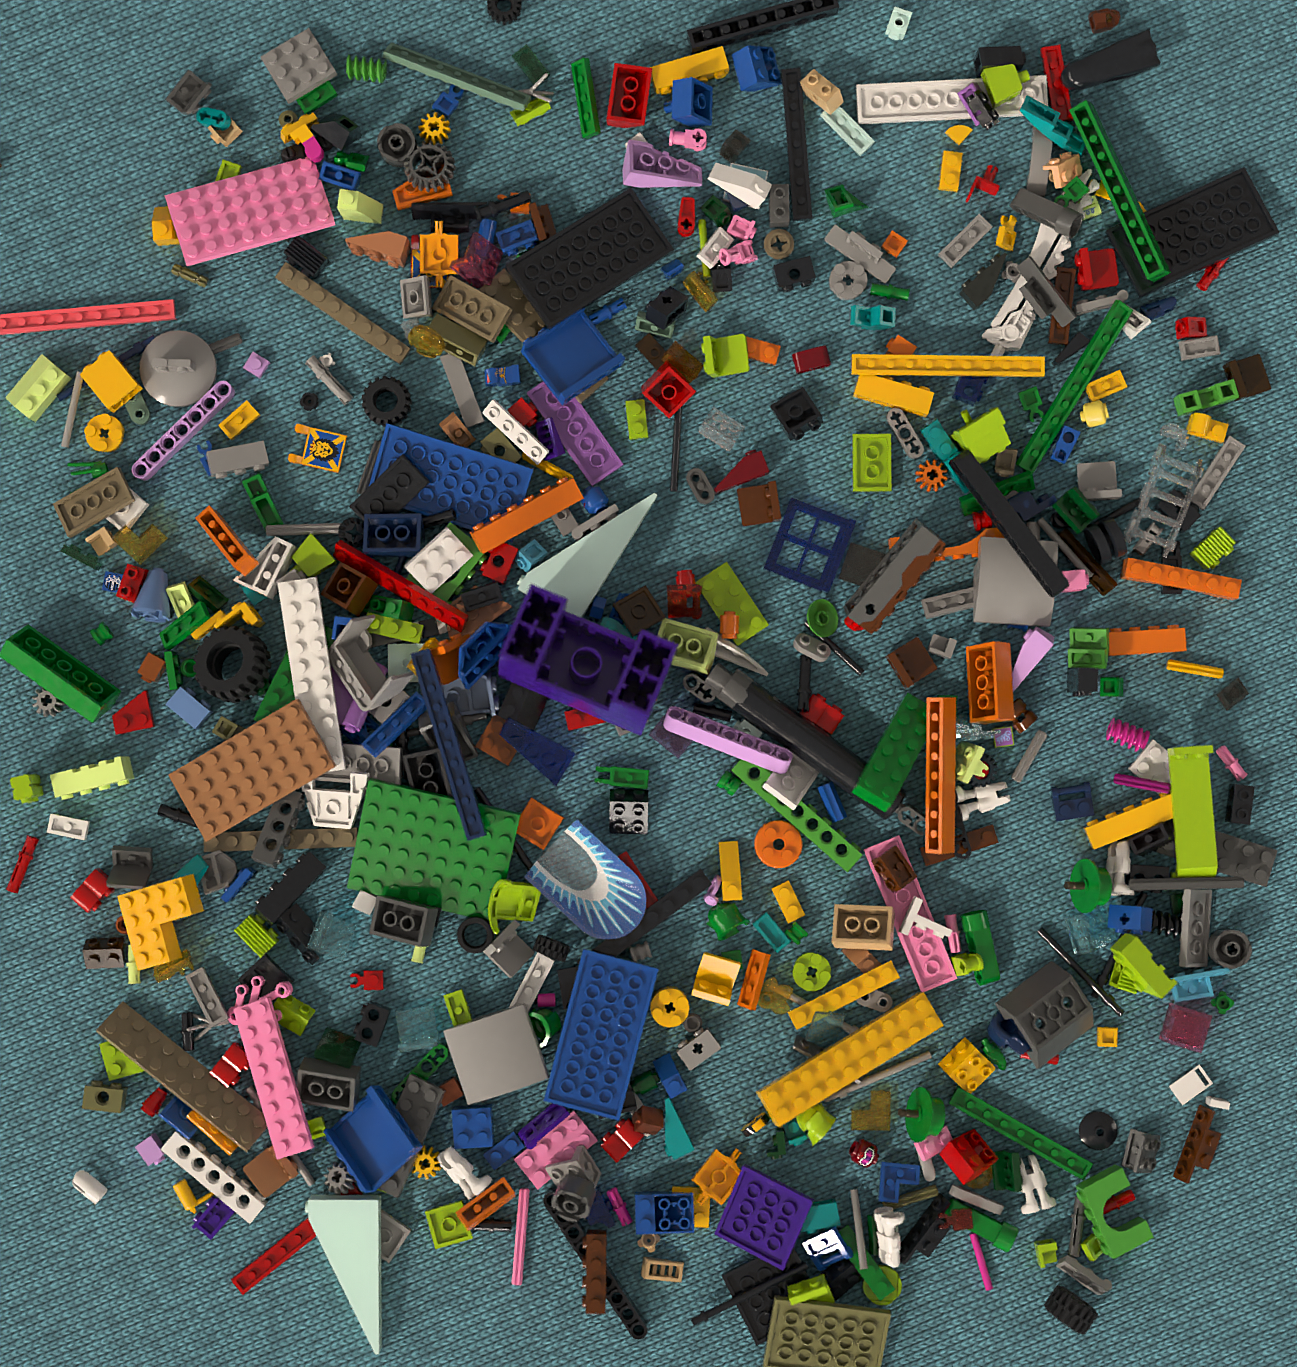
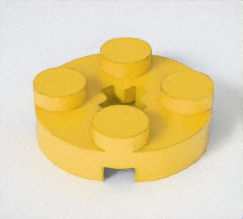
M108 414L93 417L84 429L87 443L99 452H114L124 441L125 431L122 423L114 416ZM103 429H109V432L107 433L109 436L108 438L100 436L102 434L101 431Z

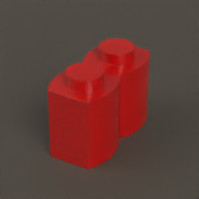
M817 693L816 696L811 694L809 712H803L802 709V712L799 713L832 735L844 717L841 713L843 710L834 704L830 706L825 703L827 699Z
M96 868L70 898L87 913L92 910L96 912L103 904L101 900L104 896L109 897L115 888L107 887L106 881L109 876L100 868Z
M234 1042L209 1074L226 1088L231 1085L234 1087L241 1079L239 1074L242 1070L247 1071L250 1068L245 1049L237 1042Z
M629 1117L626 1120L622 1118L615 1125L617 1129L614 1132H607L601 1138L603 1141L601 1147L616 1163L645 1136L644 1133L634 1131V1123Z

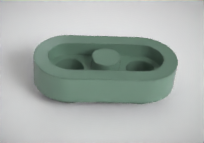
M139 392L133 400L125 403V407L133 422L138 425H145L150 421L151 413L142 393ZM142 411V417L138 418L137 413Z

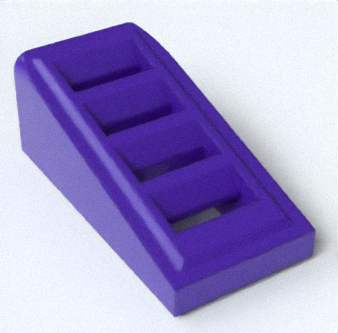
M552 417L535 423L539 442L549 450L544 461L565 454L566 452ZM548 425L549 429L544 430L543 426Z

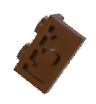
M536 202L528 205L539 243H542L555 235L556 230L548 205L545 204L537 207Z
M896 845L872 860L876 872L881 875L886 887L893 893L903 889L917 878V875Z

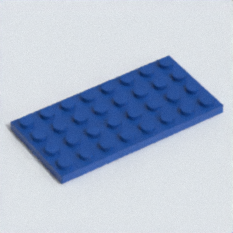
M386 423L369 486L404 453L430 482L403 508L426 516L453 508L457 519L448 523L451 522L452 524L474 530L472 527L480 522L485 524L490 521L489 518L494 514L500 513L501 515L507 512V507L513 504L518 506L524 502L523 499L527 495L534 468ZM514 537L509 539L508 541L513 542Z
M583 949L544 1101L619 1121L659 968Z

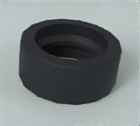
M477 916L469 917L459 926L457 939L465 951L474 954L481 953L493 942L494 932L489 921ZM474 923L481 924L487 931L485 942L479 946L470 945L464 936L465 929Z

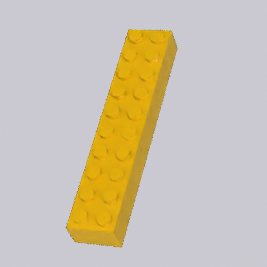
M918 992L759 1089L756 1093L775 1126L780 1127L944 1025L925 993Z

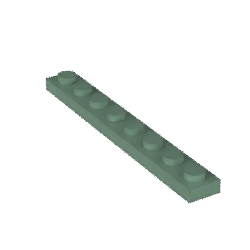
M391 42L383 52V58L393 63H398L411 70L440 79L445 83L453 84L463 90H469L479 96L495 100L497 103H503L516 110L524 111L530 103L531 95Z

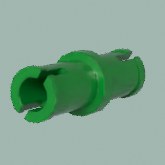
M872 283L870 295L887 297L888 300L894 298L908 301L910 289L893 287V284L887 286Z

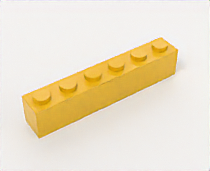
M1171 792L1167 794L1159 793L1160 797L1154 800L1152 797L1141 801L1142 805L1134 807V804L1122 808L1124 811L1122 813H1109L1105 815L1106 819L1098 822V819L1087 822V827H1084L1092 849L1095 850L1150 828L1160 822L1172 819Z

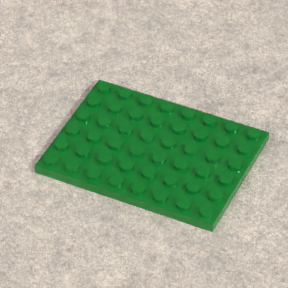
M370 778L347 888L357 891L363 890L374 895H386L420 904H427L439 907L442 911L468 917L477 916L489 921V898L495 883L501 879H507L521 813L478 803L487 835L467 841L454 797Z

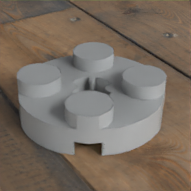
M844 261L837 264L829 276L831 291L842 300L857 298L867 286V274L864 271V267L853 261ZM850 276L853 279V283L851 282V285H846V282H843V278Z

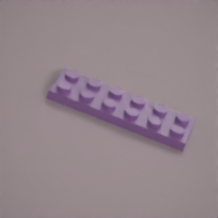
M544 381L527 392L528 397L543 418L548 419L552 417L562 445L592 487L624 466L586 410L575 398L562 406Z

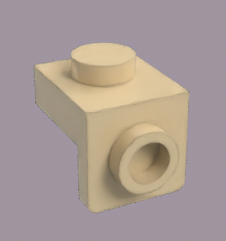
M232 118L231 125L227 130H215L211 125L208 127L212 133L210 137L217 144L221 142L226 147L243 132Z

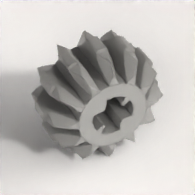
M43 687L42 691L39 689L35 690L38 696H32V699L37 700V702L32 704V706L39 707L36 711L38 714L43 712L44 717H48L49 714L54 717L56 716V711H63L60 705L65 706L64 702H61V700ZM46 699H52V703H47Z
M343 1161L340 1163L334 1162L333 1168L327 1167L329 1174H325L324 1177L328 1178V1180L324 1184L329 1186L328 1190L330 1192L340 1195L341 1193L347 1194L348 1188L354 1189L352 1183L357 1181L348 1173L347 1166Z

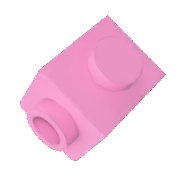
M734 214L727 233L742 241H746L749 238L753 239L757 230L755 227L756 221L752 220L750 222Z

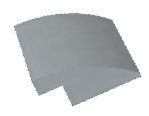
M981 537L978 541V561L974 566L973 622L1050 627L1055 597L1052 598L1046 593L1006 538ZM1038 540L1057 565L1058 542Z
M525 1003L479 1016L469 1022L452 1026L443 1031L468 1105L550 1078Z

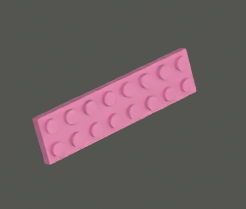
M897 835L867 847L863 851L885 905L891 906L894 909V927L921 992H926L957 979L942 939L932 934L934 930L929 928L922 930L915 926L916 922H913L908 936L898 931L914 896L923 900L917 914L933 922L934 919L917 878L903 889L893 893L886 887L885 881L874 868L872 860L882 855L894 845L898 847L912 868L902 840Z
M271 997L234 1008L233 1011L276 1158L280 1159L314 1148Z

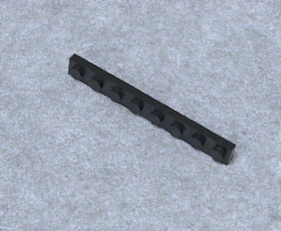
M781 69L793 221L812 220L803 94L800 83L801 69Z
M699 869L644 911L639 924L631 932L619 938L606 939L591 951L616 957L711 886L712 883L704 872Z

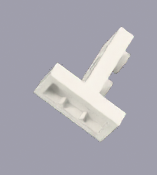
M914 896L898 931L908 936L913 922H916V927L922 930H926V928L934 930L932 934L942 939L944 935L950 937L951 929L917 914L923 900Z

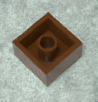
M340 561L321 595L359 617L379 584Z

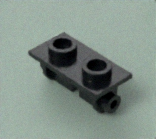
M978 89L974 92V95L971 94L966 98L968 101L966 103L973 113L981 111V114L976 118L982 128L988 130L1000 122L997 111L990 107L988 104L989 99L983 91L981 92Z

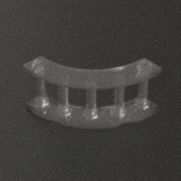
M1159 443L1151 459L1148 472L1150 475L1149 480L1145 482L1139 497L1141 499L1138 505L1139 510L1134 509L1124 531L1125 542L1131 543L1133 537H1140L1163 546V557L1166 558L1169 551L1173 552L1177 543L1175 541L1191 503L1198 478L1200 479L1204 468L1201 467L1202 459H1198L1196 465L1192 466L1169 457L1165 453L1167 446ZM1166 463L1191 473L1190 480L1165 471L1162 468V464ZM1164 478L1187 487L1185 498L1181 499L1158 490V487L1155 486L1157 479ZM1155 496L1180 506L1181 509L1177 519L1175 520L1149 510L1150 508L1147 505L1150 498ZM1142 517H1148L1173 527L1168 540L1141 530V527L1138 526Z

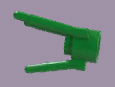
M106 462L68 463L70 467L91 468L71 472L72 476L91 473L93 478H98L109 472Z

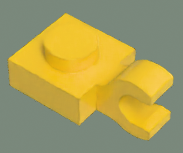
M1010 215V219L1002 216L1000 220L1002 226H999L996 245L1006 251H1013L1017 234L1013 230L1017 218L1013 215Z

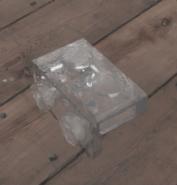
M713 407L698 432L730 452L744 431L745 426Z

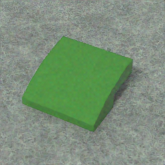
M1069 628L1068 668L1106 669L1109 651V628Z

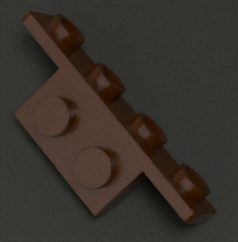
M1199 1105L1173 1174L1174 1178L1188 1184L1190 1182L1195 1166L1209 1170L1221 1137V1133L1209 1129L1215 1114L1214 1110L1203 1105Z

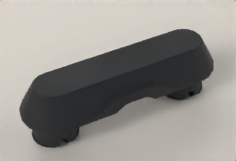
M321 136L315 137L324 152L332 149L333 144ZM302 143L286 147L281 152V158L285 163L307 157Z

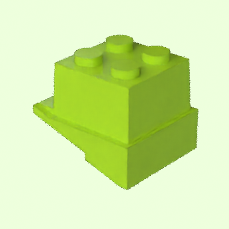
M992 407L989 409L990 411H986L973 420L968 410H963L960 414L966 424L948 435L949 438L957 441L962 451L969 450L979 464L988 461L992 455L1004 451L1011 444L1003 426L1006 422L998 407Z

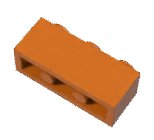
M503 1177L459 1209L456 1215L466 1230L470 1231L513 1199L515 1192Z

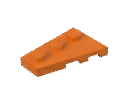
M444 164L441 165L442 167L438 170V174L442 171ZM407 181L394 189L393 195L397 209L400 211L410 208L412 203H429L453 196L450 184L443 183L444 189L439 186L437 187V192L431 188L428 193L426 188L420 191L418 187L414 188L412 186V182Z

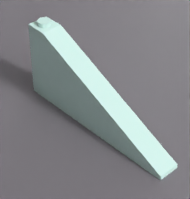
M653 493L532 569L526 576L522 575L517 582V585H519L518 590L526 595L530 584H533L567 598L566 611L582 618L657 499V494Z
M311 1195L305 1203V1212L308 1213V1219L374 1353L379 1354L382 1348L381 1195Z

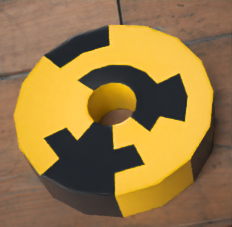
M763 1112L750 1120L741 1129V1132L745 1137H749L765 1126L770 1118L766 1112Z

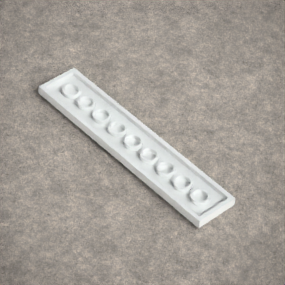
M1046 75L1030 76V81L1022 83L1023 90L1018 96L994 108L999 117L1024 116L1020 112V108L1027 95L1048 106ZM982 78L856 85L858 124L972 119L957 93L975 82L987 97L988 94Z
M317 577L278 583L295 700L299 699L337 765L330 771L346 769Z

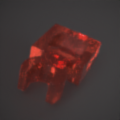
M971 1208L951 1210V1216L945 1213L938 1214L939 1218H946V1223L939 1225L941 1229H947L950 1225H953L954 1231L973 1229Z

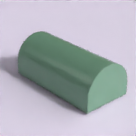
M639 310L635 330L672 339L676 320L665 330H662L645 319L647 312Z

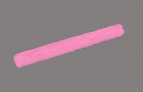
M520 1188L512 1272L513 1285H521L523 1280L530 1194L528 1188Z

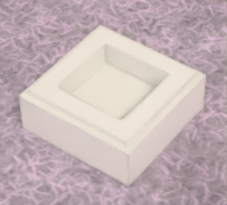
M1206 1096L1205 1103L1207 1105L1229 1110V1101Z

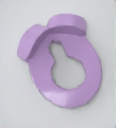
M719 875L714 876L711 881L712 885L709 886L707 893L703 896L705 902L710 906H715L719 901L715 897L721 883V876Z

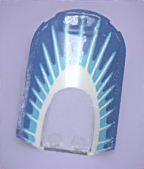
M578 819L554 841L524 875L535 888L573 923L594 938L617 939L623 937L637 927L645 913L646 893L639 877Z

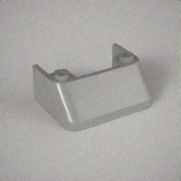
M374 614L351 619L328 649L330 664L362 711L373 710L401 693L414 676L413 672L397 676H389L386 679L368 652L372 645V637L367 628L376 618Z

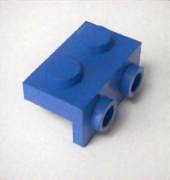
M531 219L495 233L504 256L507 254L509 257L519 253L518 250L526 248V250L532 249L539 242Z

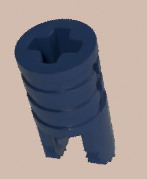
M1174 297L1156 300L1140 306V313L1152 321L1172 311L1177 301Z

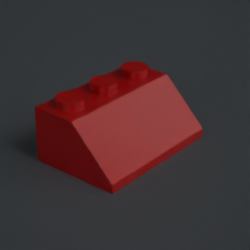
M614 63L607 112V126L631 128L645 125L652 68Z

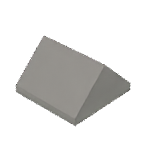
M427 275L400 280L403 319L433 317L430 278Z

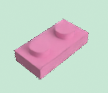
M943 1126L942 1131L937 1136L928 1135L924 1141L915 1142L914 1145L921 1160L927 1161L940 1153L953 1138L948 1127Z

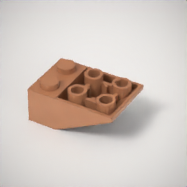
M391 231L345 239L349 249L352 250L351 253L357 256H362L363 254L370 256V259L376 262L386 261L389 266L395 268L399 266L405 267L411 244L406 236Z

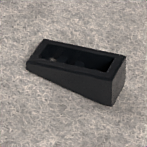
M1078 332L1052 361V365H1059L1087 346L1090 340L1081 332Z

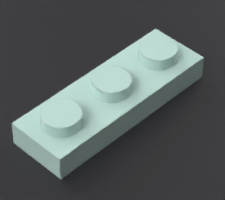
M840 106L831 115L826 111L821 114V117L859 156L874 144L875 141Z

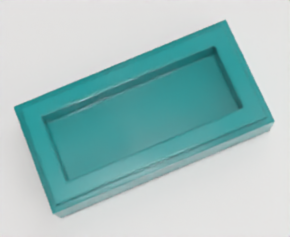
M767 911L752 923L776 953L791 942Z

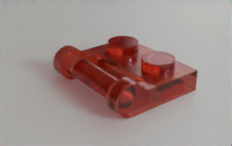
M667 585L668 618L692 617L693 619H700L702 617V609L700 608L701 585ZM687 594L692 595L693 607L687 608Z

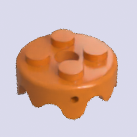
M773 820L760 827L754 839V848L756 855L764 864L773 868H784L790 866L799 858L803 841L801 834L794 825L783 820ZM776 839H782L784 842V847L780 850H776L773 847V842Z

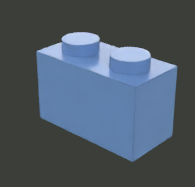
M180 687L166 705L194 729H200L213 713L210 709L211 705L204 699L200 701L195 696L197 693L190 687Z

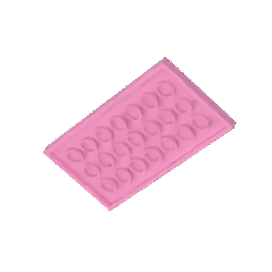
M305 157V159L300 158L164 195L186 266L335 226L322 181L318 179L319 172L316 163L312 162L308 157Z

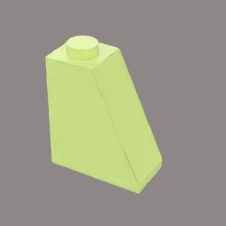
M339 190L337 209L344 220L381 224L383 204L359 191Z

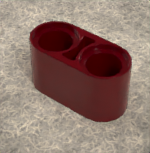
M826 345L792 354L796 374L831 365Z

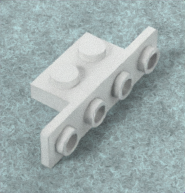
M495 399L488 404L483 414L537 465L540 464L549 453V450Z

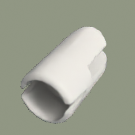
M79 1170L72 1180V1185L94 1204H97L108 1190L84 1170Z

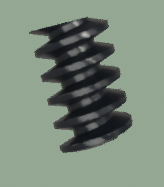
M1153 909L1150 933L1157 929V935L1165 931V937H1168L1170 932H1172V938L1175 939L1181 928V916L1178 917L1177 914L1170 915L1168 912L1163 914L1162 911L1158 910L1155 912Z

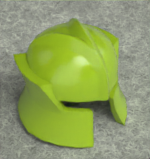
M822 1103L798 1115L797 1123L803 1132L808 1130L809 1133L807 1135L811 1140L812 1146H814L828 1133L837 1117L828 1113Z

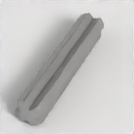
M1041 730L1036 732L1011 776L1014 781H1022L1047 737L1045 732Z

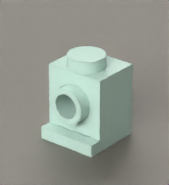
M894 6L885 34L891 39L903 40L912 12Z

